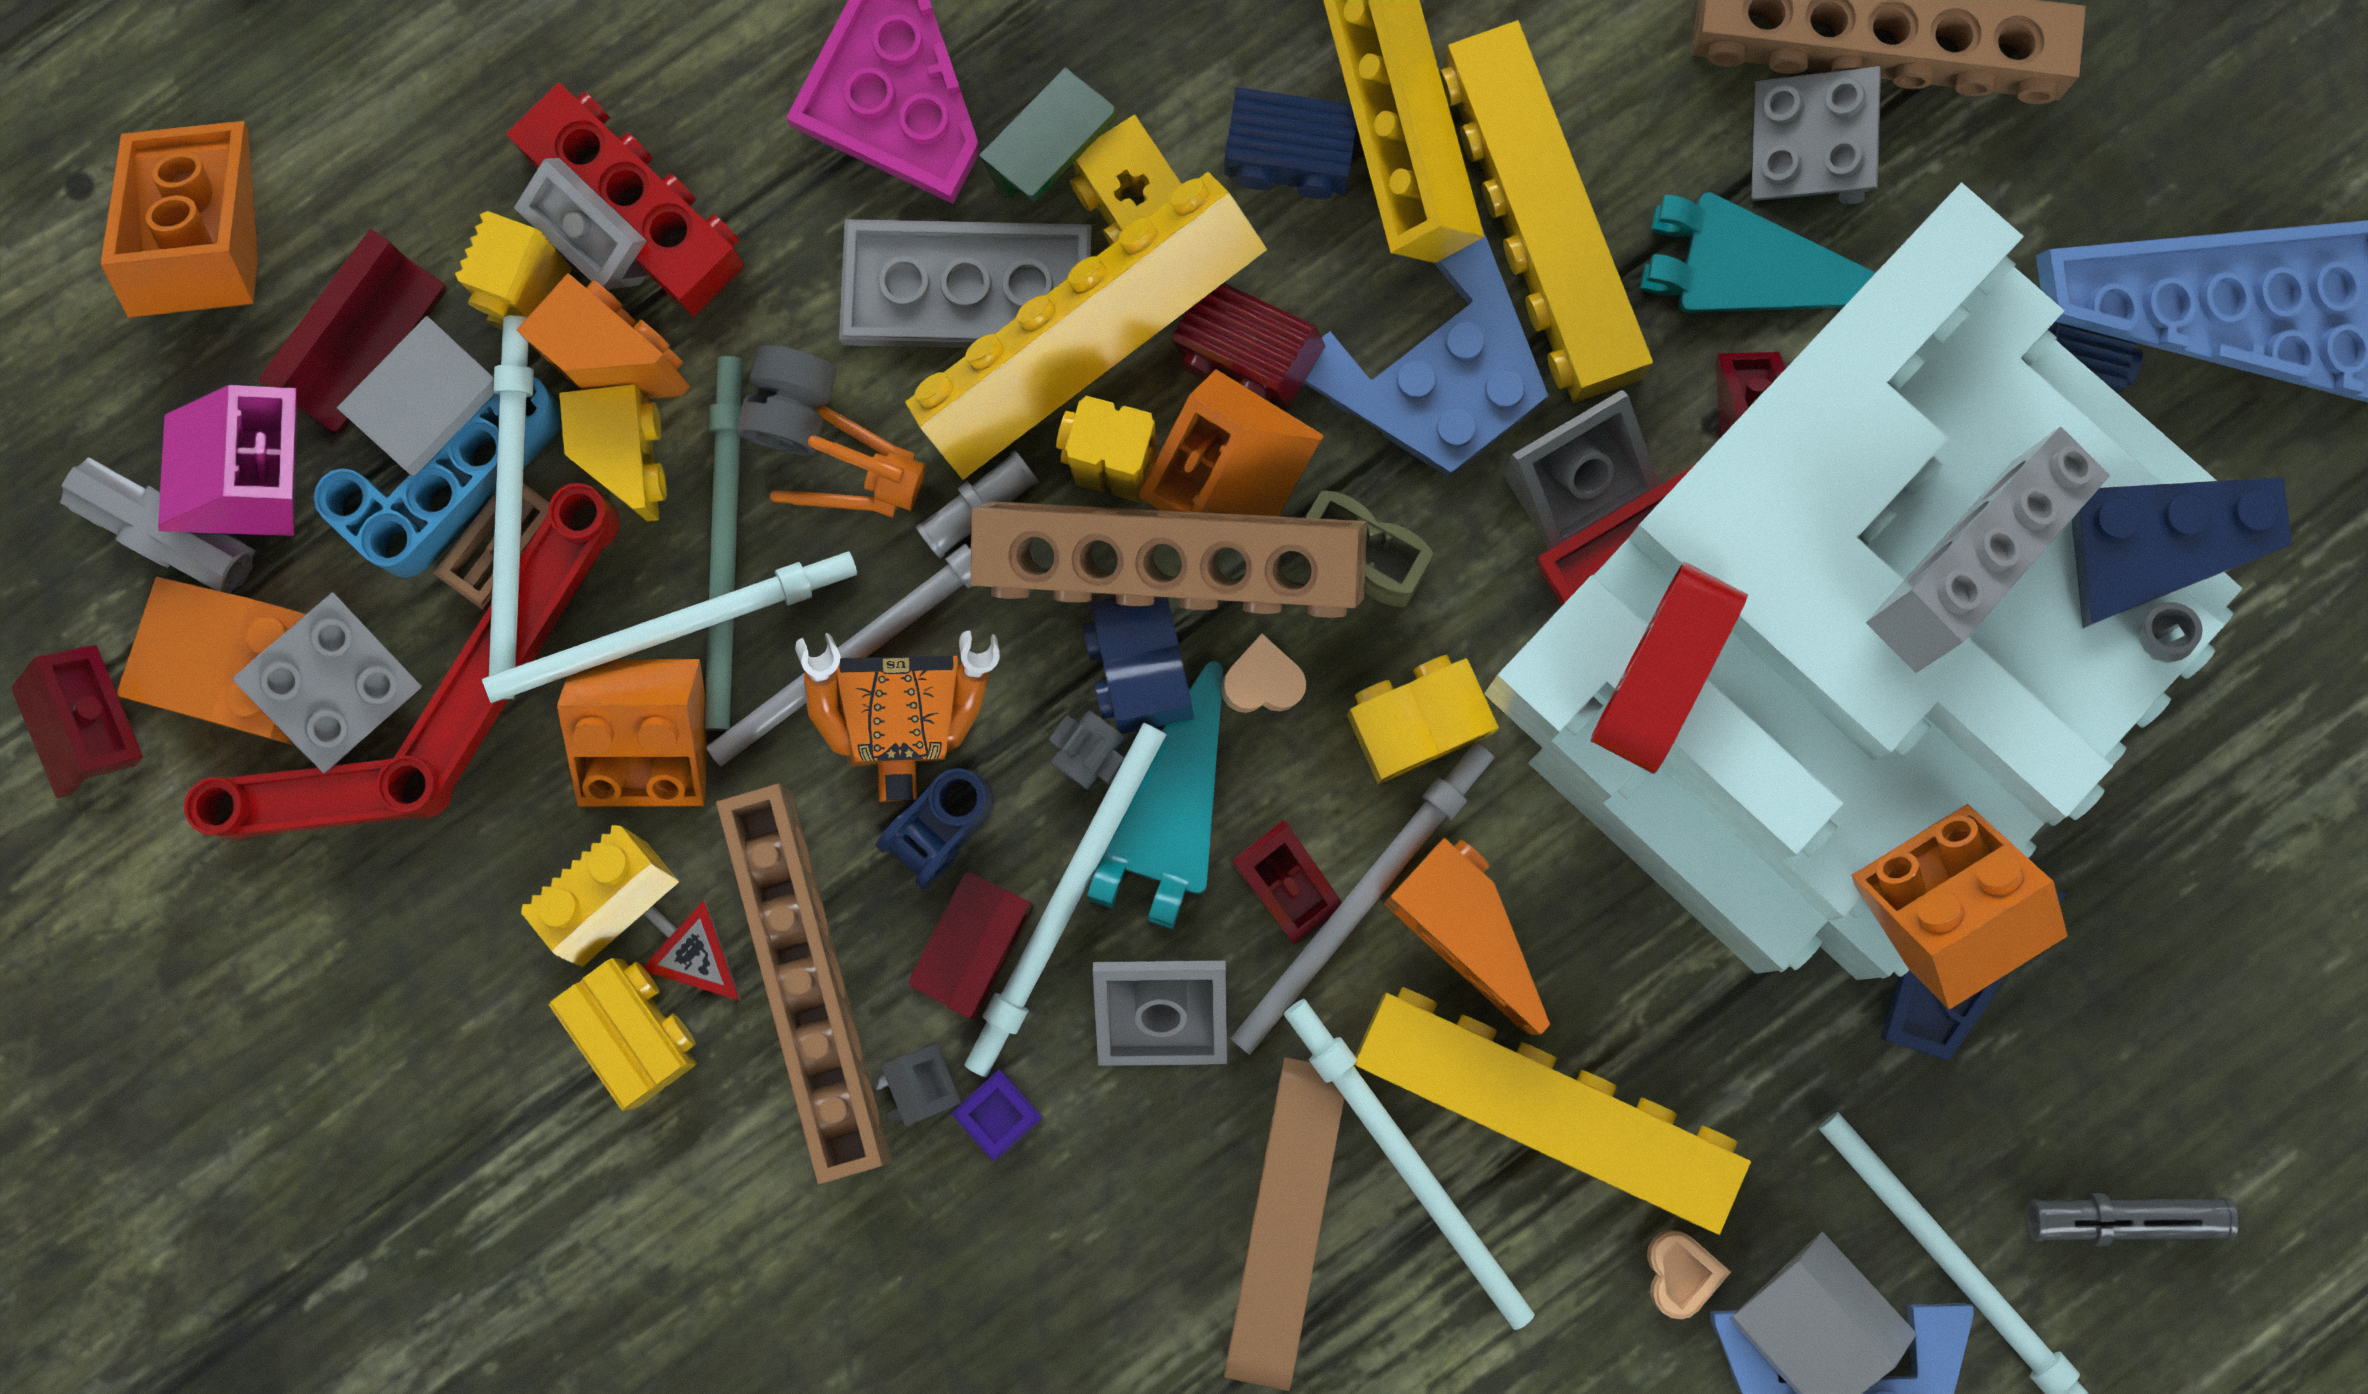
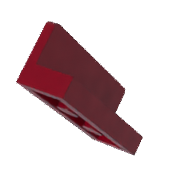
M370 228L258 380L267 387L296 388L297 407L334 433L340 434L351 420L337 407L431 313L447 291V287L441 280L408 259L390 241Z

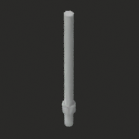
M966 544L961 546L945 558L949 563L947 566L838 647L840 658H867L963 584L969 589L971 587V548H968ZM805 673L706 746V749L719 766L725 765L807 703L804 684Z
M1474 742L1444 780L1437 777L1421 796L1425 803L1230 1038L1246 1053L1251 1055L1445 818L1451 821L1467 802L1464 797L1465 793L1494 759V756L1487 749Z

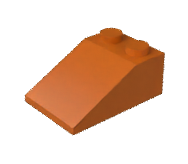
M245 121L121 134L100 266L128 318L254 303L258 249L249 132Z
M156 577L117 690V695L125 699L295 746L288 736L231 678L306 614L242 596Z
M1443 838L1383 905L1525 1035H1541L1550 1023L1495 883L1484 874L1490 865L1465 841L1460 839L1453 846L1447 839Z

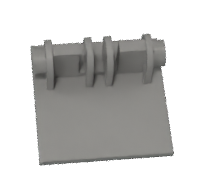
M1880 66L1755 81L1752 168L1753 201L1839 193V201L1841 203L1857 204L1865 200V192L1871 189H1878Z
M333 592L231 678L323 773L330 769L422 688Z

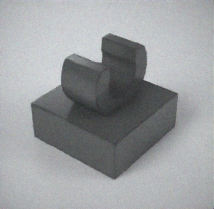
M938 1044L900 1056L881 1065L884 1074L877 1077L873 1083L876 1090L889 1086L898 1109L887 1113L886 1117L888 1122L892 1123L903 1120L905 1127L962 1104Z

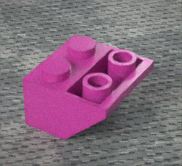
M227 385L165 414L158 517L159 531L294 536L298 434L296 388Z

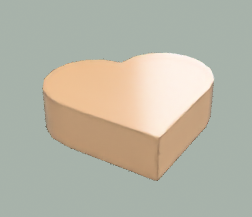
M1261 633L1226 672L1221 680L1220 690L1223 700L1235 711L1247 713L1255 711L1263 705L1269 710L1280 712L1290 709L1302 699L1306 690V680L1304 673L1298 665Z
M1667 1230L1660 1232L1652 1239L1648 1246V1262L1656 1274L1651 1282L1650 1295L1652 1302L1660 1312L1670 1318L1685 1319L1693 1316L1731 1273L1697 1241L1681 1231Z

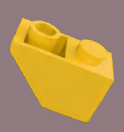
M635 384L559 393L564 454L647 522L659 520L658 501L666 500L667 487L661 463H654L652 440L661 439V420L656 403H649V399Z

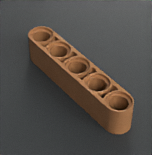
M1286 1057L1283 1060L1224 1378L1285 1391L1290 1390L1344 1103V1097L1332 1081L1325 1083L1312 1064L1307 1061Z

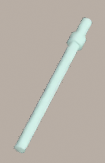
M504 316L501 365L494 367L493 393L500 395L489 676L516 667L526 397L533 396L534 369L527 367L528 342L516 331L527 318L522 316ZM515 695L510 696V697H507V698H504V699H514V696H515Z
M849 551L802 567L800 562L775 570L776 577L483 678L482 682L490 703L784 600L787 606L809 599L812 597V590L857 575L855 563Z
M1145 722L1142 724L1002 994L994 993L982 1016L987 1022L964 1064L972 1072L987 1077L1009 1034H1017L1029 1011L1024 1005L1166 736V733Z
M1305 999L1293 1004L1285 1011L1284 1016L1313 1054L1309 1062L1325 1083L1331 1081L1334 1083L1511 1327L1517 1330L1527 1325L1533 1319L1534 1312L1353 1066L1357 1059L1341 1037L1335 1039L1332 1037Z
M1836 1112L1826 1119L1818 1129L2033 1370L2030 1378L2044 1394H2089L2077 1381L2080 1373L2061 1352L2052 1353L1841 1114Z

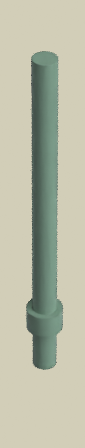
M734 356L718 357L716 404L709 407V433L715 434L709 600L735 591L740 436L737 435L735 430L742 408L743 359ZM734 618L708 627L704 730L728 731L730 729Z

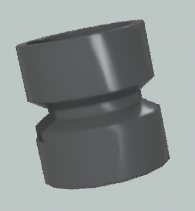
M775 345L759 346L749 378V382L756 389V393L744 398L735 432L747 441L773 450L797 455L815 454L816 449L808 445V439L813 435L820 437L824 420L817 412V408L829 403L837 368L827 360L800 350Z

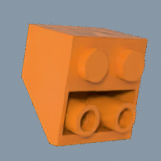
M567 273L516 329L551 366L580 390L635 384L648 399L683 396L690 388V385L677 371L684 362L668 348L670 345L644 321L640 320L637 323L622 309L623 305L595 280L585 288Z
M1215 369L1189 395L1138 497L1163 511L1279 517L1324 435Z
M616 659L567 676L557 709L577 807L704 806L706 799L707 730H704L705 689L700 659Z
M1968 803L1851 875L1857 890L1908 969L1948 1010L2068 936L2054 881Z

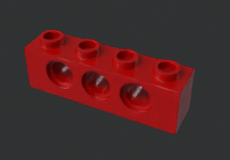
M558 82L506 135L537 170L544 159L560 158L647 241L634 262L694 318L745 267L734 249V246L740 241L739 238L715 214H712L705 221L690 206L696 201V198L673 174L669 173L662 180L647 165L653 160V157L631 134L626 132L620 138L614 135L605 126L611 118L590 95L583 91L575 98ZM591 146L600 147L599 153L593 161L583 165L576 164V159L582 150ZM631 187H643V193L637 202L628 206L618 205L619 198L625 190ZM677 227L687 228V234L680 244L669 248L661 246L662 238L669 230Z

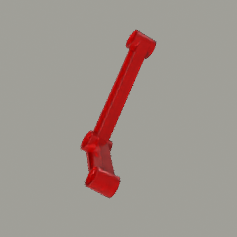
M568 484L560 488L552 496L547 516L520 557L516 667L534 660L603 548L608 546L617 536L620 522L616 508L593 487L586 484ZM585 505H596L597 515L594 522L584 530L574 531L572 520L578 509ZM492 603L394 759L335 765L325 773L317 767L230 778L210 777L196 783L189 790L185 798L184 812L188 823L193 829L202 834L241 840L252 836L408 818H432L440 814L449 805L452 789L509 700L502 699L490 703L482 682L483 678L489 677ZM422 772L425 778L423 795L417 801L408 803L404 795L405 784L413 774ZM230 794L234 802L233 813L225 823L220 824L216 815L217 806L223 797Z

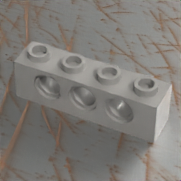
M2061 426L2010 463L1865 623L1915 673L1919 672L1962 644L2110 475Z

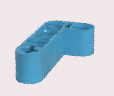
M535 377L533 380V396L526 397V403L528 401L532 402L537 409L531 416H525L523 469L562 428L560 400L546 385ZM494 394L414 477L409 475L391 495L354 470L341 468L330 471L317 484L314 493L315 508L324 520L373 564L397 577L409 578L418 576L474 521L496 492L500 395ZM496 442V453L492 460L485 465L475 466L474 456L478 448L484 443ZM451 486L452 496L448 505L441 511L431 512L430 503L435 492L443 487ZM362 490L363 499L358 510L351 515L344 516L343 505L346 498L353 492ZM406 531V547L396 557L388 558L386 549L389 540L395 534Z

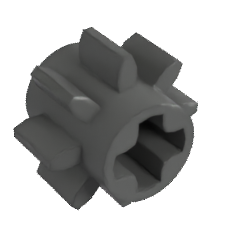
M1090 711L1085 714L1079 724L1066 715L1048 738L1051 741L1050 743L1059 749L1050 763L1087 791L1097 778L1110 787L1125 757L1118 753V750L1124 744L1126 738Z

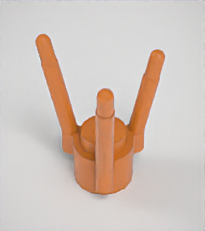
M823 405L817 408V412L824 420L880 454L876 453L874 457H870L814 435L809 437L808 445L811 448L829 454V456L867 470L864 489L873 491L874 497L773 490L769 496L770 500L776 503L867 510L893 518L897 507L909 511L914 507L924 480L927 465L924 462L915 460L916 453L892 445L842 414H838Z

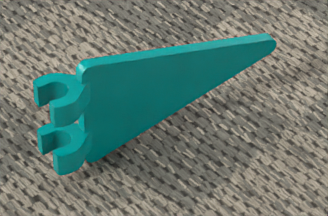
M1711 192L1704 193L1698 199L1697 204L1683 197L1664 195L1661 206L1657 205L1654 209L1650 232L1672 237L1691 236L1686 263L1670 256L1653 254L1650 264H1645L1639 290L1655 295H1680L1679 308L1685 313L1843 308L1876 272Z
M1215 661L1209 662L1189 690L1194 719L1167 724L1163 729L1166 736L1097 866L1087 894L1089 902L1113 909L1124 873L1128 871L1160 882L1148 916L1149 922L1173 930L1185 892L1201 894L1205 891L1207 887L1222 696L1220 688L1221 680L1223 679V667L1220 663Z

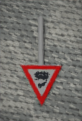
M706 900L699 904L678 929L654 906H651L643 913L669 938L643 966L648 973L741 1001Z

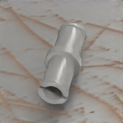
M1015 450L1010 453L1011 455L974 484L970 485L968 481L957 488L961 493L922 524L919 523L915 526L940 559L945 556L946 552L971 534L972 508L989 501L1011 503L1033 485L1036 486L1040 483Z

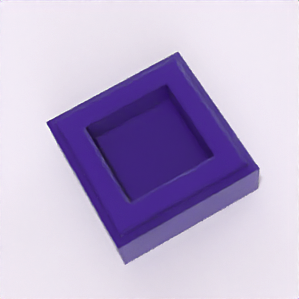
M1001 1069L996 1071L951 1113L993 1162L997 1161L1043 1118V1115Z

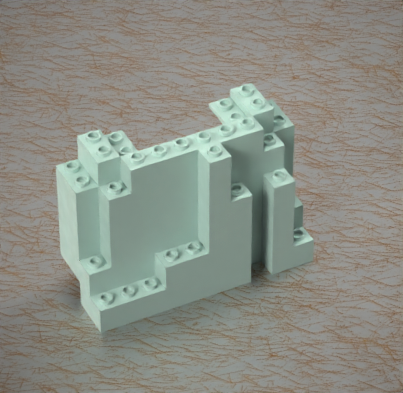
M1962 182L1647 515L1606 563L1581 585L1500 671L1484 693L1542 747L1528 764L1756 974L1778 970L1783 972L1789 966L1797 970L1819 947L1826 951L1856 980L1884 979L1893 972L1899 977L1909 971L1908 967L1857 890L1851 875L1967 803L2029 858L2036 849V845L2030 839L2045 823L2054 826L2068 815L2073 820H2076L2084 815L2100 799L2105 790L2097 783L2107 774L2126 750V747L2120 740L2135 723L2143 728L2166 708L2171 698L2164 692L2179 675L2188 679L2209 661L2215 653V649L2208 643L2233 616L2234 613L2227 605L2243 589L2223 572L2083 628L2072 521H2070L1962 644L1917 673L1865 623L2010 463L2060 426L2110 475L2100 488L2217 481L2055 340L2057 337L2048 328L2064 310L2014 267L2016 264L2006 256L2024 236ZM1685 561L1747 593L1748 598L1675 742L1657 772L1652 774L1591 742L1590 738L1669 584L1681 564ZM2168 602L2180 603L2191 608L2200 618L2203 628L2201 640L2193 652L2186 658L2171 663L2152 659L2143 649L2140 641V628L2148 613L2154 607ZM2178 627L2171 633L2158 639V641L2166 645L2185 634Z

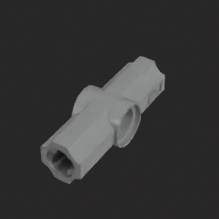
M89 457L79 466L73 467L61 485L63 494L60 503L70 508L69 510L117 535L116 541L164 567L168 568L171 565L216 591L230 594L236 587L244 583L253 568L252 560L255 550L247 546V543L230 534L159 531L160 491L149 485L145 489Z

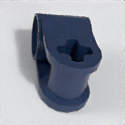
M955 768L944 771L936 777L913 805L905 809L888 826L878 839L876 848L882 853L890 851L917 876L915 883L922 890L926 889L950 866L965 843L989 818L994 806L992 788L986 780L968 770ZM969 782L976 789L977 803L969 814L955 817L948 810L947 795L956 784ZM910 837L927 852V856L910 842Z

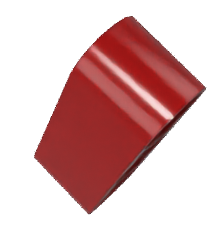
M1684 561L1661 599L1591 735L1590 741L1655 774L1675 742L1741 614L1748 594Z

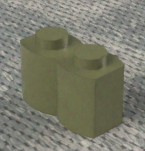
M1321 491L1306 518L1367 521L1364 592L1379 602L1392 606L1406 607L1429 568L1434 555L1430 547L1418 535L1404 527L1391 523H1377L1370 511L1355 499L1338 492Z

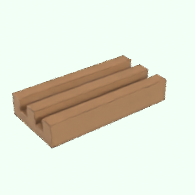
M523 484L522 492L524 501L522 502L521 530L537 509L540 513L521 536L520 557L547 516L550 502L525 484ZM496 492L433 573L485 612L492 603L493 574L480 591L477 588L493 568L494 538L487 545L485 552L464 579L460 578L457 574L495 526Z

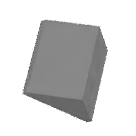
M426 316L337 408L414 477L494 395V377Z
M1623 390L1512 454L1503 473L1504 478L1549 550L1659 486L1630 398Z
M1226 961L1093 962L1098 1066L1227 1064Z
M1823 1231L1729 1318L1796 1394H1862L1897 1366L1917 1334Z

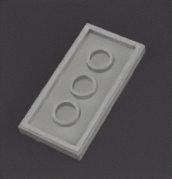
M845 219L839 340L842 345L969 348L980 337L987 334H995L1016 318L1019 309L1027 301L1036 296L1049 293L1067 279L1069 272L1077 263L1092 257V225Z

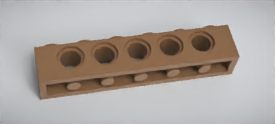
M1698 0L1691 56L1707 57L1708 61L1712 64L1725 67L1738 66L1744 62L1769 65L1771 70L1783 74H1797L1805 70L1835 72L1880 66L1881 79L1893 80V83L1901 88L1920 89L1929 85L1954 87L1957 93L1965 96H1985L1995 92L2017 95V98L2025 103L2044 104L2060 100L2079 78L2086 6L2043 0ZM1760 14L1766 16L1771 20L1775 28L1771 30L1760 29L1751 22L1749 15ZM1811 22H1824L1834 30L1836 37L1819 35L1813 29ZM1884 29L1890 32L1895 37L1897 44L1888 45L1881 42L1875 36L1873 30ZM1943 36L1951 39L1957 45L1959 52L1944 50L1938 44L1936 37ZM1998 44L2012 46L2019 53L2021 60H2013L2006 57L2001 52Z
M989 501L972 508L971 586L991 587V596L1007 599L1029 597V589L1053 590V600L1061 602H1087L1092 600V593L1116 594V603L1126 606L1153 605L1154 596L1179 598V607L1192 610L1218 608V600L1243 602V611L1249 613L1282 612V604L1307 605V614L1310 616L1326 618L1346 616L1347 608H1356L1364 599L1367 521ZM1034 537L1042 538L1051 545L1054 551V563L1050 569L1040 567L1033 561L1030 554V544ZM1096 540L1109 543L1116 551L1118 564L1114 572L1103 571L1094 563L1092 547ZM1158 544H1167L1177 550L1182 561L1179 575L1171 576L1159 570L1154 560V553ZM1221 548H1233L1242 554L1246 562L1244 578L1231 579L1220 571L1217 556ZM1296 551L1303 554L1309 560L1312 573L1308 582L1296 583L1284 575L1281 568V559L1284 552Z
M778 783L716 801L817 1183L819 1185L892 1163V1157L793 792Z

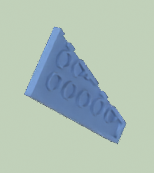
M2368 220L2049 249L2036 255L2041 291L2064 310L2055 322L2368 403Z

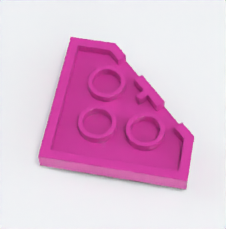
M848 0L786 117L789 126L954 204L981 149L930 0Z

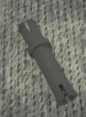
M2105 1193L2087 1194L2084 1200L2030 1199L2026 1206V1226L2029 1237L2034 1242H2043V1240H2088L2091 1246H2110L2113 1240L2118 1239L2234 1240L2238 1232V1214L2233 1200L2228 1199V1197H2220L2218 1199L2110 1200Z

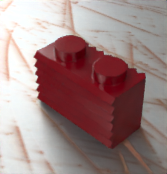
M1226 283L1221 284L1185 312L1184 319L1179 321L1178 329L1173 331L1171 338L1183 357L1181 365L1194 376L1205 380L1217 369L1272 404H1277L1286 410L1290 407L1325 348V344L1315 325Z

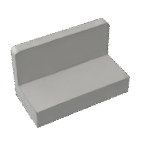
M560 158L544 159L514 206V209L534 228L543 232L542 234L546 236V239L591 282L593 280L597 281L606 290L640 285L647 274L634 260L647 240Z

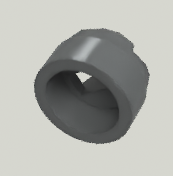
M2163 603L2154 607L2143 621L2140 628V641L2143 649L2152 659L2165 663L2180 661L2189 656L2200 642L2203 633L2202 623L2198 615L2191 608L2180 603ZM2178 627L2185 634L2166 645L2158 641V639L2171 633Z

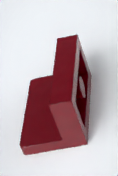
M97 645L34 657L12 685L13 695L57 798L72 795L86 778L135 767L143 758Z
M971 872L965 873L909 979V985L947 1005V1008L969 1019L976 1020L1035 905Z

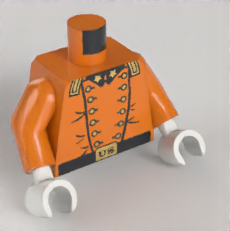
M970 630L963 632L959 638L962 664L959 666L958 656L840 658L838 648L832 636L828 633L825 634L827 641L826 651L821 656L809 657L804 639H799L796 642L795 650L803 669L806 671L804 674V684L809 718L831 750L840 755L847 756L849 766H878L879 802L883 803L917 800L916 765L940 763L945 759L946 752H951L960 747L980 713L989 677L988 672L997 665L1000 659L998 640L994 634L990 638L991 645L987 651L978 654L969 650L972 641Z

